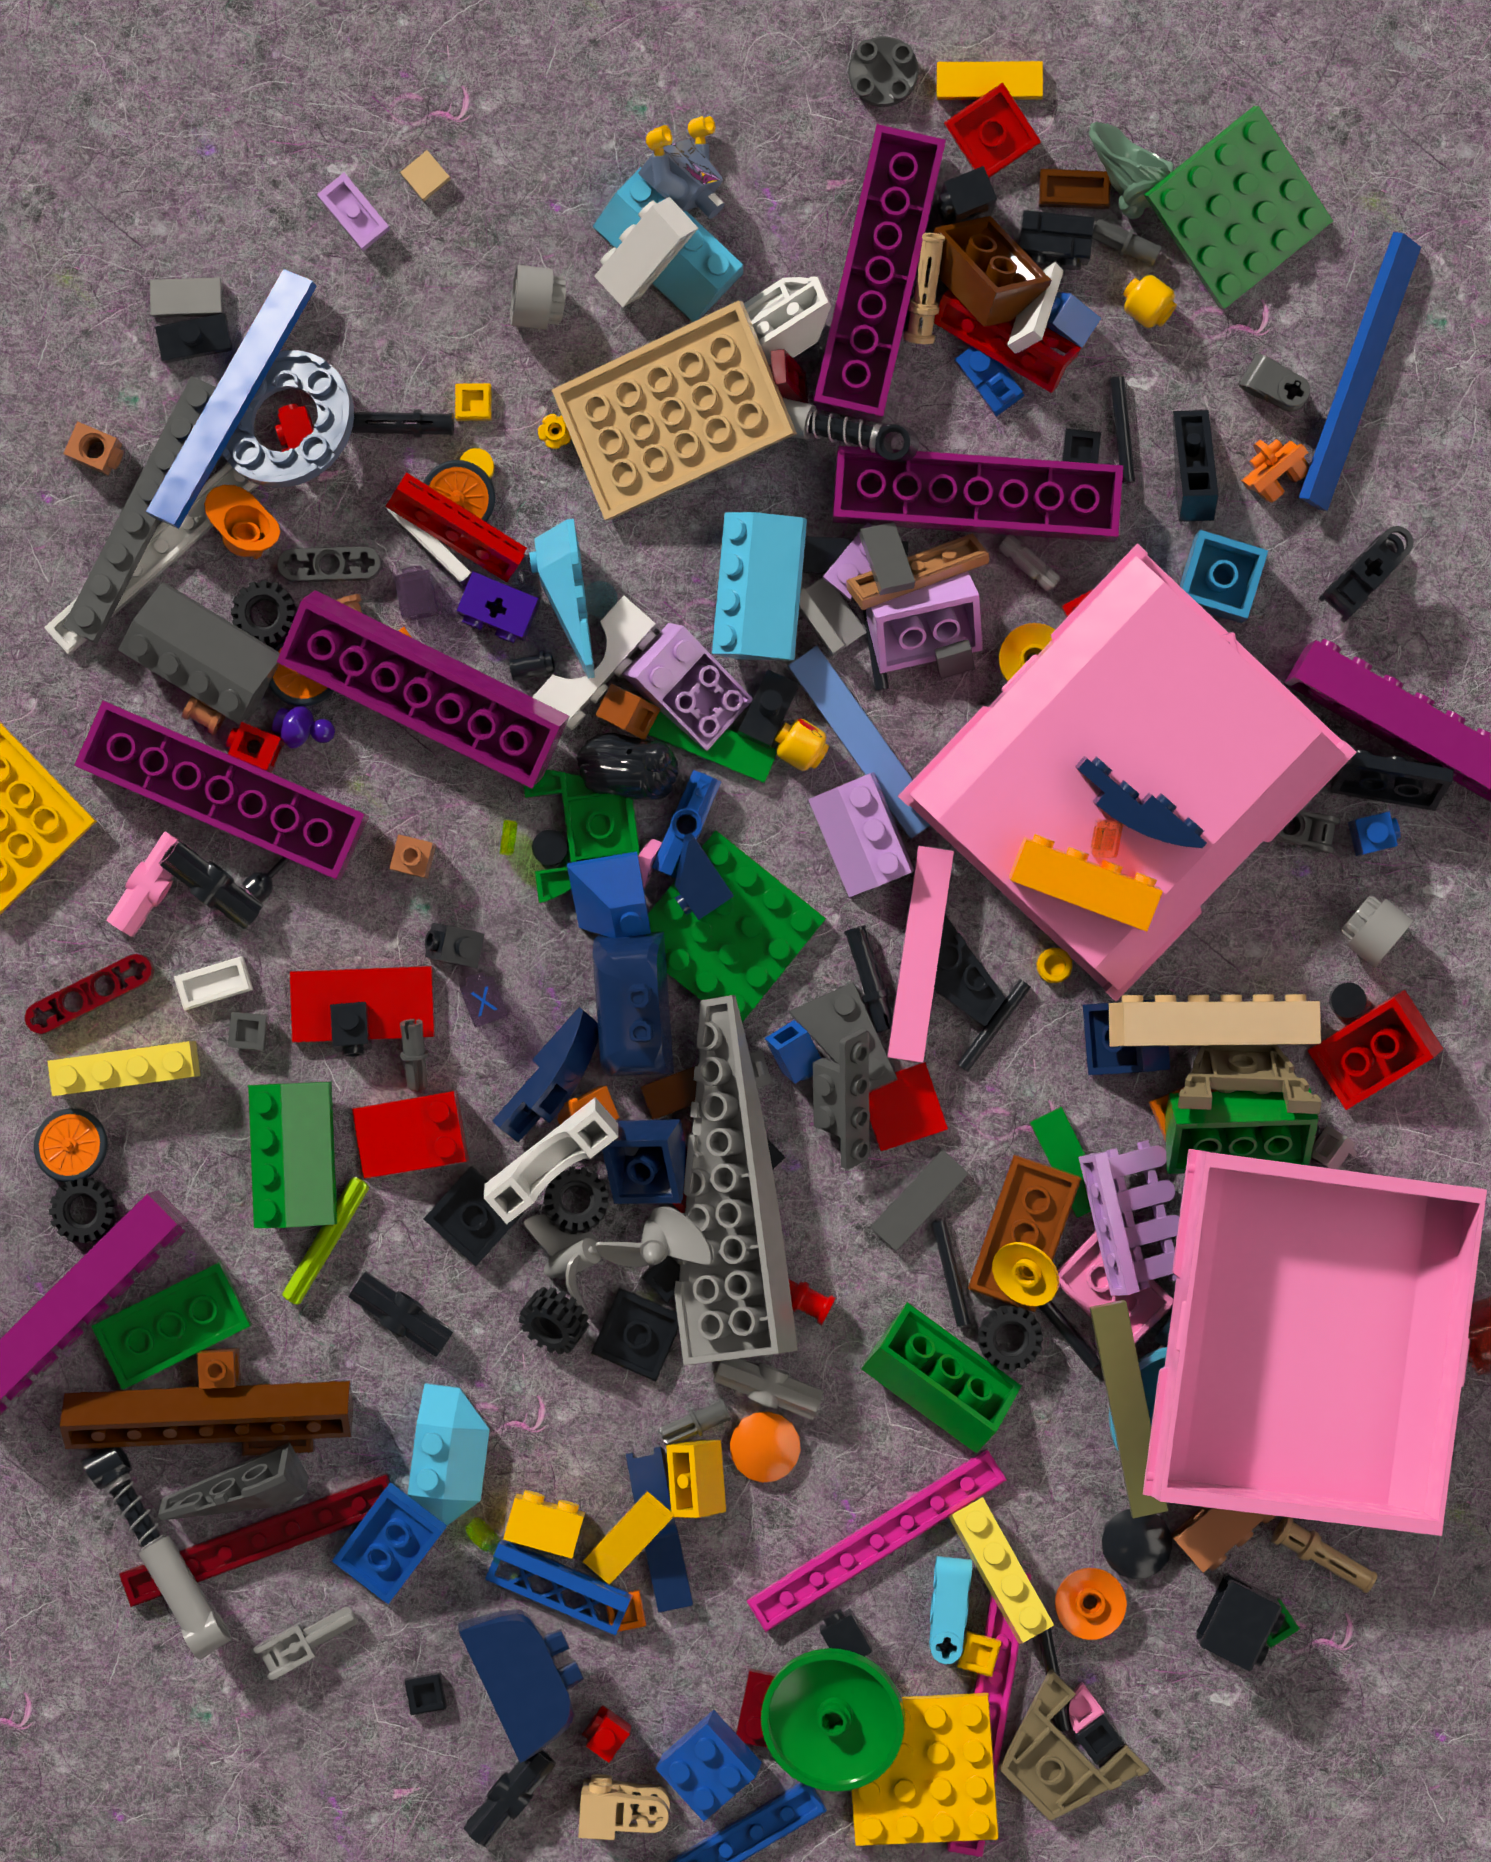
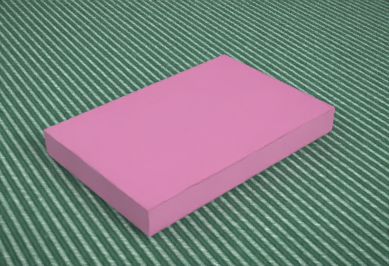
M1096 1230L1057 1269L1059 1287L1090 1317V1307L1125 1300L1127 1302L1135 1344L1173 1307L1174 1299L1153 1279L1148 1281L1150 1288L1139 1290L1140 1292L1130 1295L1111 1296Z

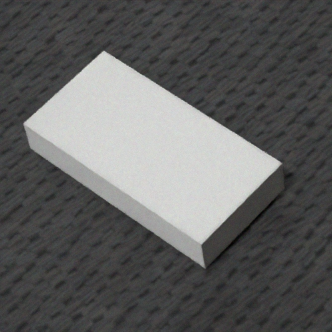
M244 956L174 976L184 1011L253 990Z

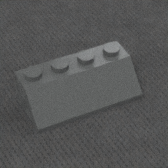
M165 582L159 585L132 620L118 649L123 654L238 724L254 715L280 664L277 663L280 654L278 651Z

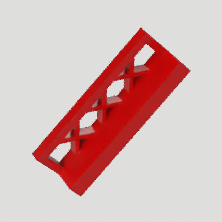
M950 290L943 294L939 304V313L934 318V324L1050 393L1058 387L1066 367L1079 355L1081 347L1047 327L1042 340L1015 354L1007 345L1016 317L1012 321L984 327ZM1051 348H1057L1064 352L1065 355L1062 356Z
M407 472L385 506L506 583L525 556L524 553L527 547Z

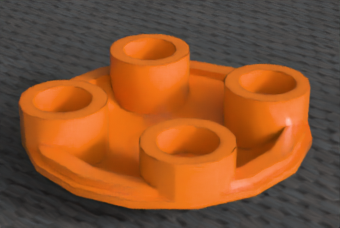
M769 1411L753 1413L742 1418L734 1429L730 1441L731 1458L738 1471L748 1479L761 1483L777 1481L788 1475L797 1464L801 1451L799 1435L793 1423L782 1415Z

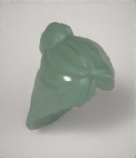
M1098 121L1091 123L1089 137L1100 161L1106 169L1112 186L1121 195L1119 207L1122 213L1130 219L1139 218L1144 214L1145 208L1151 207L1144 194L1174 171V164L1132 143L1113 125Z

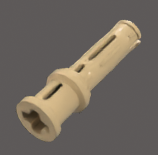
M923 233L915 295L908 305V310L910 311L908 330L904 332L903 338L911 343L933 344L935 342V335L932 334L934 318L939 313L938 302L935 301L945 236L937 233ZM929 257H931L932 260H931L929 281H928V283H927V282H926V277H927L928 263H929ZM921 317L923 318L922 328H920Z
M1283 1517L1277 1525L1272 1536L1274 1544L1279 1545L1281 1543L1295 1551L1297 1557L1303 1561L1310 1559L1335 1575L1363 1590L1364 1593H1368L1377 1579L1376 1572H1372L1347 1555L1322 1542L1318 1532L1314 1530L1309 1532L1294 1523L1291 1517Z

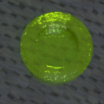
M503 820L499 855L512 856L514 854L518 825L516 821Z
M474 1517L465 1526L469 1538L483 1551L490 1552L500 1542L495 1531L479 1517Z

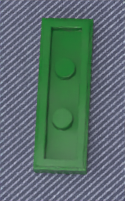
M1060 1106L1030 1121L1029 1124L1050 1166L1082 1177L1071 1207L1076 1218H1079L1091 1212L1079 1162V1156H1083L1085 1153Z

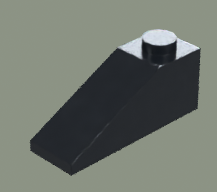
M1209 410L1173 411L1175 488L1179 522L1214 521L1219 494Z

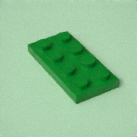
M220 1261L91 1327L122 1390L250 1327L252 1323Z

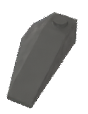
M290 1442L162 1498L158 1515L162 1521L272 1508L283 1503L292 1504L306 1494L309 1476Z

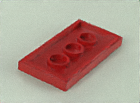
M433 966L290 972L292 1043L332 1041L330 1004L366 1002L368 1004L370 1040L402 1038L400 1022L408 1019H415V1024L416 1020H422L423 1037H435Z

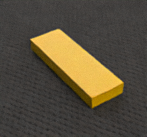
M1043 61L937 62L936 64L937 100H978L1002 82L1014 100H1042Z
M647 1491L583 1560V1563L610 1585L668 1524L674 1514Z

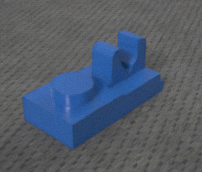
M971 346L955 358L956 364L996 417L1025 396L1003 364L975 347Z

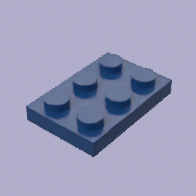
M390 1482L332 1562L385 1603L389 1604L446 1529L447 1525Z

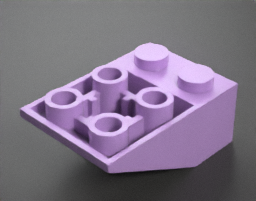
M668 623L622 673L627 681L645 699L660 708V711L706 751L753 701V698L682 625Z

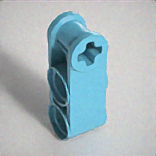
M936 1556L933 1582L934 1592L932 1593L930 1610L931 1628L929 1645L934 1659L942 1664L956 1662L963 1651L964 1630L967 1625L969 1606L968 1592L970 1591L972 1577L971 1559ZM948 1637L951 1644L955 1645V1647H950L948 1653H942L940 1646L936 1645L943 1643L944 1638Z

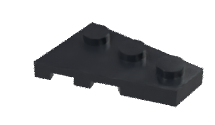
M945 913L934 991L985 1027L1006 997L983 965L977 960L967 946L966 941L957 932Z

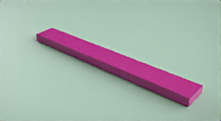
M985 1449L747 1600V1603L765 1632H767L1007 1479L988 1449Z
M1025 1572V1574L1027 1575V1577H1028V1579H1029V1581H1030V1580H1031V1573ZM990 1595L984 1636L1001 1640V1646L992 1677L977 1673L974 1693H989L994 1776L996 1782L1019 1643L994 1598ZM985 1840L948 1842L947 1851L982 1857Z

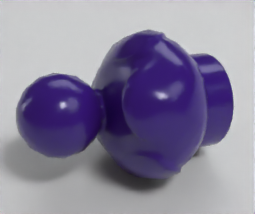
M298 706L291 710L280 708L275 715L272 732L274 735L280 736L289 748L296 749L302 746L310 735L318 743L330 742L334 738L335 728L327 719L315 721L312 712L308 708Z

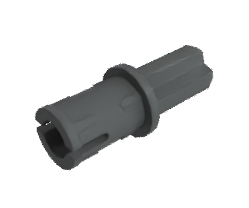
M1098 219L1093 228L1092 239L1120 251V256H1123L1125 253L1152 267L1162 247L1133 234V229L1129 232L1102 219Z
M415 1019L404 1020L400 1022L403 1052L400 1053V1057L402 1060H405L407 1086L411 1091L424 1090L428 1086L425 1058L429 1056V1053L424 1045L423 1021L418 1019L415 1024Z
M723 1399L698 1411L693 1412L692 1409L689 1410V1415L662 1426L660 1434L666 1445L676 1444L696 1434H699L701 1437L703 1436L702 1432L730 1421L731 1417Z

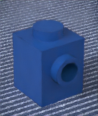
M1057 292L1046 327L1083 348L1101 320V317L1073 294Z
M1390 811L1348 822L1356 856L1398 846L1397 839L1401 838L1400 827L1397 819L1391 818Z
M793 1020L765 1038L781 1072L794 1084L813 1076V1062L821 1059L808 1031L799 1023Z

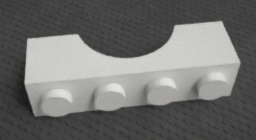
M625 596L600 621L606 635L607 647L602 662L594 670L595 678L588 679L587 676L576 679H566L552 675L533 696V698L570 716L564 730L567 727L573 730L583 720L586 714L582 710L590 701L595 704L598 703L609 689L605 684L614 674L620 678L622 673L633 662L629 659L638 648L643 651L657 636L653 633L657 628L656 623Z
M595 1097L485 1183L484 1199L502 1220L508 1224L535 1203L544 1188L561 1172L582 1159H591L618 1138V1123Z

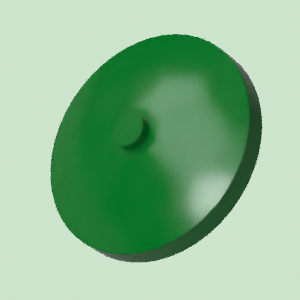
M827 1648L813 1650L789 1661L772 1680L762 1705V1732L766 1745L775 1761L797 1781L825 1791L853 1790L879 1778L895 1760L905 1732V1709L900 1693L892 1679L870 1659L843 1649Z

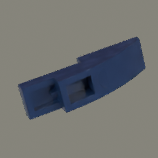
M1084 756L1075 766L1102 790L1093 802L1127 827L1148 837L1183 847L1203 848L1207 844L1200 837L1204 830L1189 817L1183 822L1173 814L1177 807L1162 793L1157 798L1148 793L1138 803L1136 799L1140 794L1124 780L1118 785L1108 777L1113 770L1097 756L1092 762Z
M579 1007L547 1044L543 1046L532 1059L539 1066L537 1071L492 1120L502 1131L519 1143L541 1117L549 1124L564 1107V1103L573 1094L587 1069L599 1037L598 1022Z

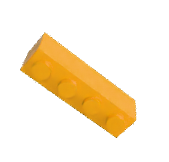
M1034 834L1033 839L1023 838L1009 874L1011 881L1146 932L1148 931L1163 892L1160 887L1155 886L1157 879L1139 872L1136 873L1135 878L1122 874V866L1104 859L1101 865L1087 860L1088 853L1073 847H1068L1067 852L1053 848L1055 841L1038 834Z

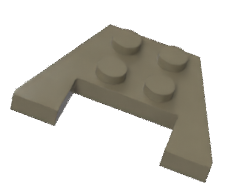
M1277 1045L1201 1046L1194 1061L1193 1070L1191 1073H1188L1185 1087L1179 1093L1178 1108L1211 1110V1089H1216L1222 1093H1231L1235 1090L1252 1091L1262 1095L1270 1092H1283L1287 1113L1320 1114L1321 1098L1317 1094L1312 1095L1309 1092L1307 1081L1304 1078H1298L1293 1073V1064Z
M1053 1669L1047 1673L999 1766L1000 1771L1049 1821L1090 1802L1091 1798L1107 1790L1112 1791L1122 1786L1123 1782L1137 1775L1140 1777L1150 1770L1126 1743L1098 1769L1050 1721L1076 1695L1074 1690Z

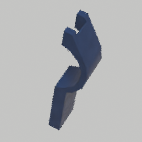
M661 1446L654 1447L653 1455L634 1458L633 1452L626 1453L634 1504L648 1491L671 1511L670 1494ZM672 1517L668 1524L645 1547L658 1613L693 1606L680 1536L675 1517Z

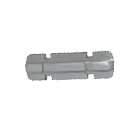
M1008 535L999 545V551L1007 558L1011 556L1013 558L1012 562L1032 580L1036 578L1039 581L1037 584L1045 591H1051L1059 582V575L1051 568L1047 570L1045 568L1046 564L1026 546L1022 548L1020 546L1021 542L1013 535Z

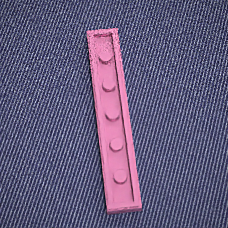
M918 846L887 1058L923 1063L954 851Z

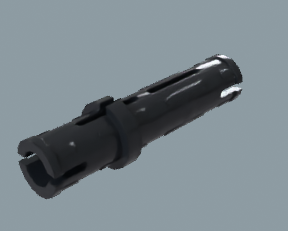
M414 409L413 413L354 412L351 433L413 434L414 438H422V434L453 436L454 413H423L422 409ZM368 422H396V423H395V424H376V423H368ZM405 423H433V424H432V425H429V424H405Z
M866 925L846 930L844 934L847 937L865 993L862 996L863 1002L868 1003L876 1027V1033L891 1029L893 1012L888 996L891 994L889 988L885 989L866 931Z

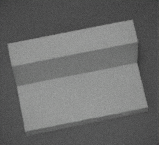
M823 577L808 588L804 589L803 587L801 589L799 611L832 657L867 633L840 593L827 583Z

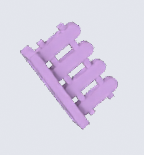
M1149 1140L1137 1142L1138 1150L1118 1154V1150L1115 1148L1105 1152L1079 1156L1111 1296L1130 1295L1140 1292L1139 1290L1150 1288L1148 1281L1168 1275L1169 1281H1175L1177 1277L1172 1273L1175 1254L1172 1237L1177 1236L1179 1216L1166 1215L1164 1202L1172 1200L1175 1196V1187L1168 1180L1158 1181L1155 1168L1166 1163V1150L1161 1146H1150ZM1144 1171L1146 1184L1127 1189L1124 1176ZM1152 1206L1155 1219L1135 1224L1132 1211ZM1160 1241L1163 1253L1143 1259L1140 1246Z

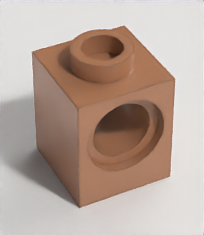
M77 421L63 454L70 460L109 476L111 469L116 470L118 468L124 451L121 450L122 443L117 438ZM102 442L104 444L103 454L98 458H90L88 454L90 446L93 443Z
M398 834L389 869L428 879L436 844Z

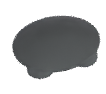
M888 36L862 41L852 55L848 68L849 81L855 94L864 102L878 107L893 106L905 100L914 90L919 75L918 62L911 46L899 39Z

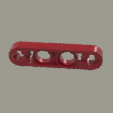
M129 955L33 1003L25 1012L26 1026L34 1033L46 1034L122 997L151 981L155 970L153 962L145 955ZM134 960L137 964H145L146 969L142 971L143 978L139 979L137 976H130L124 979L128 986L123 989L122 979L115 972V969L120 968V973L124 974L133 968L132 962ZM105 975L111 977L115 982V989L109 996H102L96 989V982ZM73 991L78 992L83 998V1006L77 1012L69 1011L64 1004L67 994ZM56 999L57 1008L65 1018L60 1020L59 1014H55L46 1020L48 1024L46 1027L43 1024H35L34 1019L38 1016L36 1010L40 1008L42 1012H49L56 1007L51 1002Z

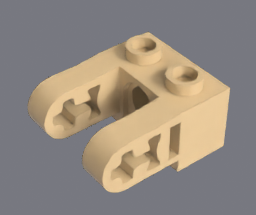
M593 1774L591 1779H584L578 1838L615 1840L616 1831L657 1833L663 1830L668 1823L670 1796L666 1789L659 1785L612 1780L610 1775ZM633 1792H640V1795H634ZM634 1804H638L637 1811H633ZM650 1806H656L657 1811H650ZM631 1820H637V1823L630 1822Z

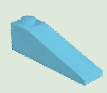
M567 519L534 538L536 551L529 552L532 573H539L542 588L589 679L595 678L580 547L574 519Z

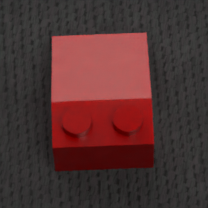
M1404 989L1321 1041V1044H1316L1307 1051L1345 1110H1348L1430 1061L1443 1050V1047Z
M457 1090L352 1109L364 1179L461 1163L469 1160Z

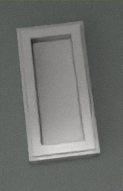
M215 277L150 280L151 316L176 317L223 314L222 279Z

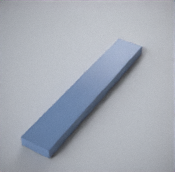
M816 645L788 665L790 671L864 775L872 772L875 773L891 813L908 837L912 839L929 827L930 824L898 797L912 781V778L819 647Z

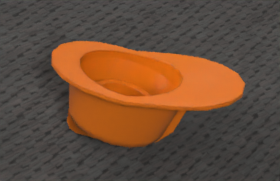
M221 485L213 488L207 494L204 503L205 514L212 525L220 532L224 545L231 553L241 557H252L257 560L261 557L264 550L271 548L278 541L280 535L278 522L246 489L236 485Z

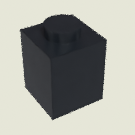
M840 1608L823 1618L824 1624L819 1626L820 1633L829 1648L852 1651L864 1657L873 1652L869 1640L851 1609L843 1612Z

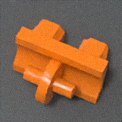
M1278 439L1269 445L1262 440H1258L1253 444L1257 455L1249 461L1254 470L1241 481L1247 489L1257 492L1265 501L1272 503L1285 492L1277 480L1279 476L1286 472L1291 481L1297 482L1307 475L1309 466L1304 456L1309 452L1303 444L1296 445L1293 441H1289L1283 446Z

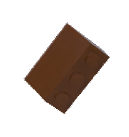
M991 216L936 227L934 233L945 236L939 279L984 327L1012 321L1051 284L1052 280ZM929 257V263H928V267H929V268L931 267V260H932L931 257Z

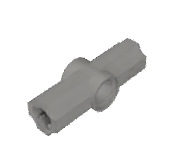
M744 1358L720 1361L713 1380L716 1383L747 1394L748 1398L772 1408L781 1407L812 1420L824 1392L822 1389L789 1377L788 1373L763 1363L757 1365Z

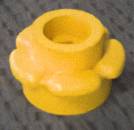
M550 414L543 418V424L538 427V436L541 441L545 442L547 447L558 449L571 441V436L562 415L558 417L556 414ZM557 428L559 432L558 434H553L552 430Z

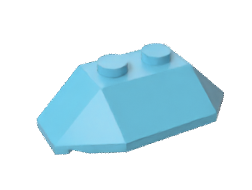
M424 1384L416 1425L408 1496L447 1526L481 1501L490 1428L459 1387Z

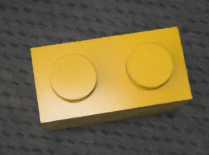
M691 1440L666 1445L671 1512L674 1514L673 1517L701 1518L726 1512L721 1440Z
M525 1490L523 1495L517 1493L503 1540L572 1559L585 1512L579 1511V1505L570 1501L559 1500L558 1504L544 1501L545 1496L537 1492Z

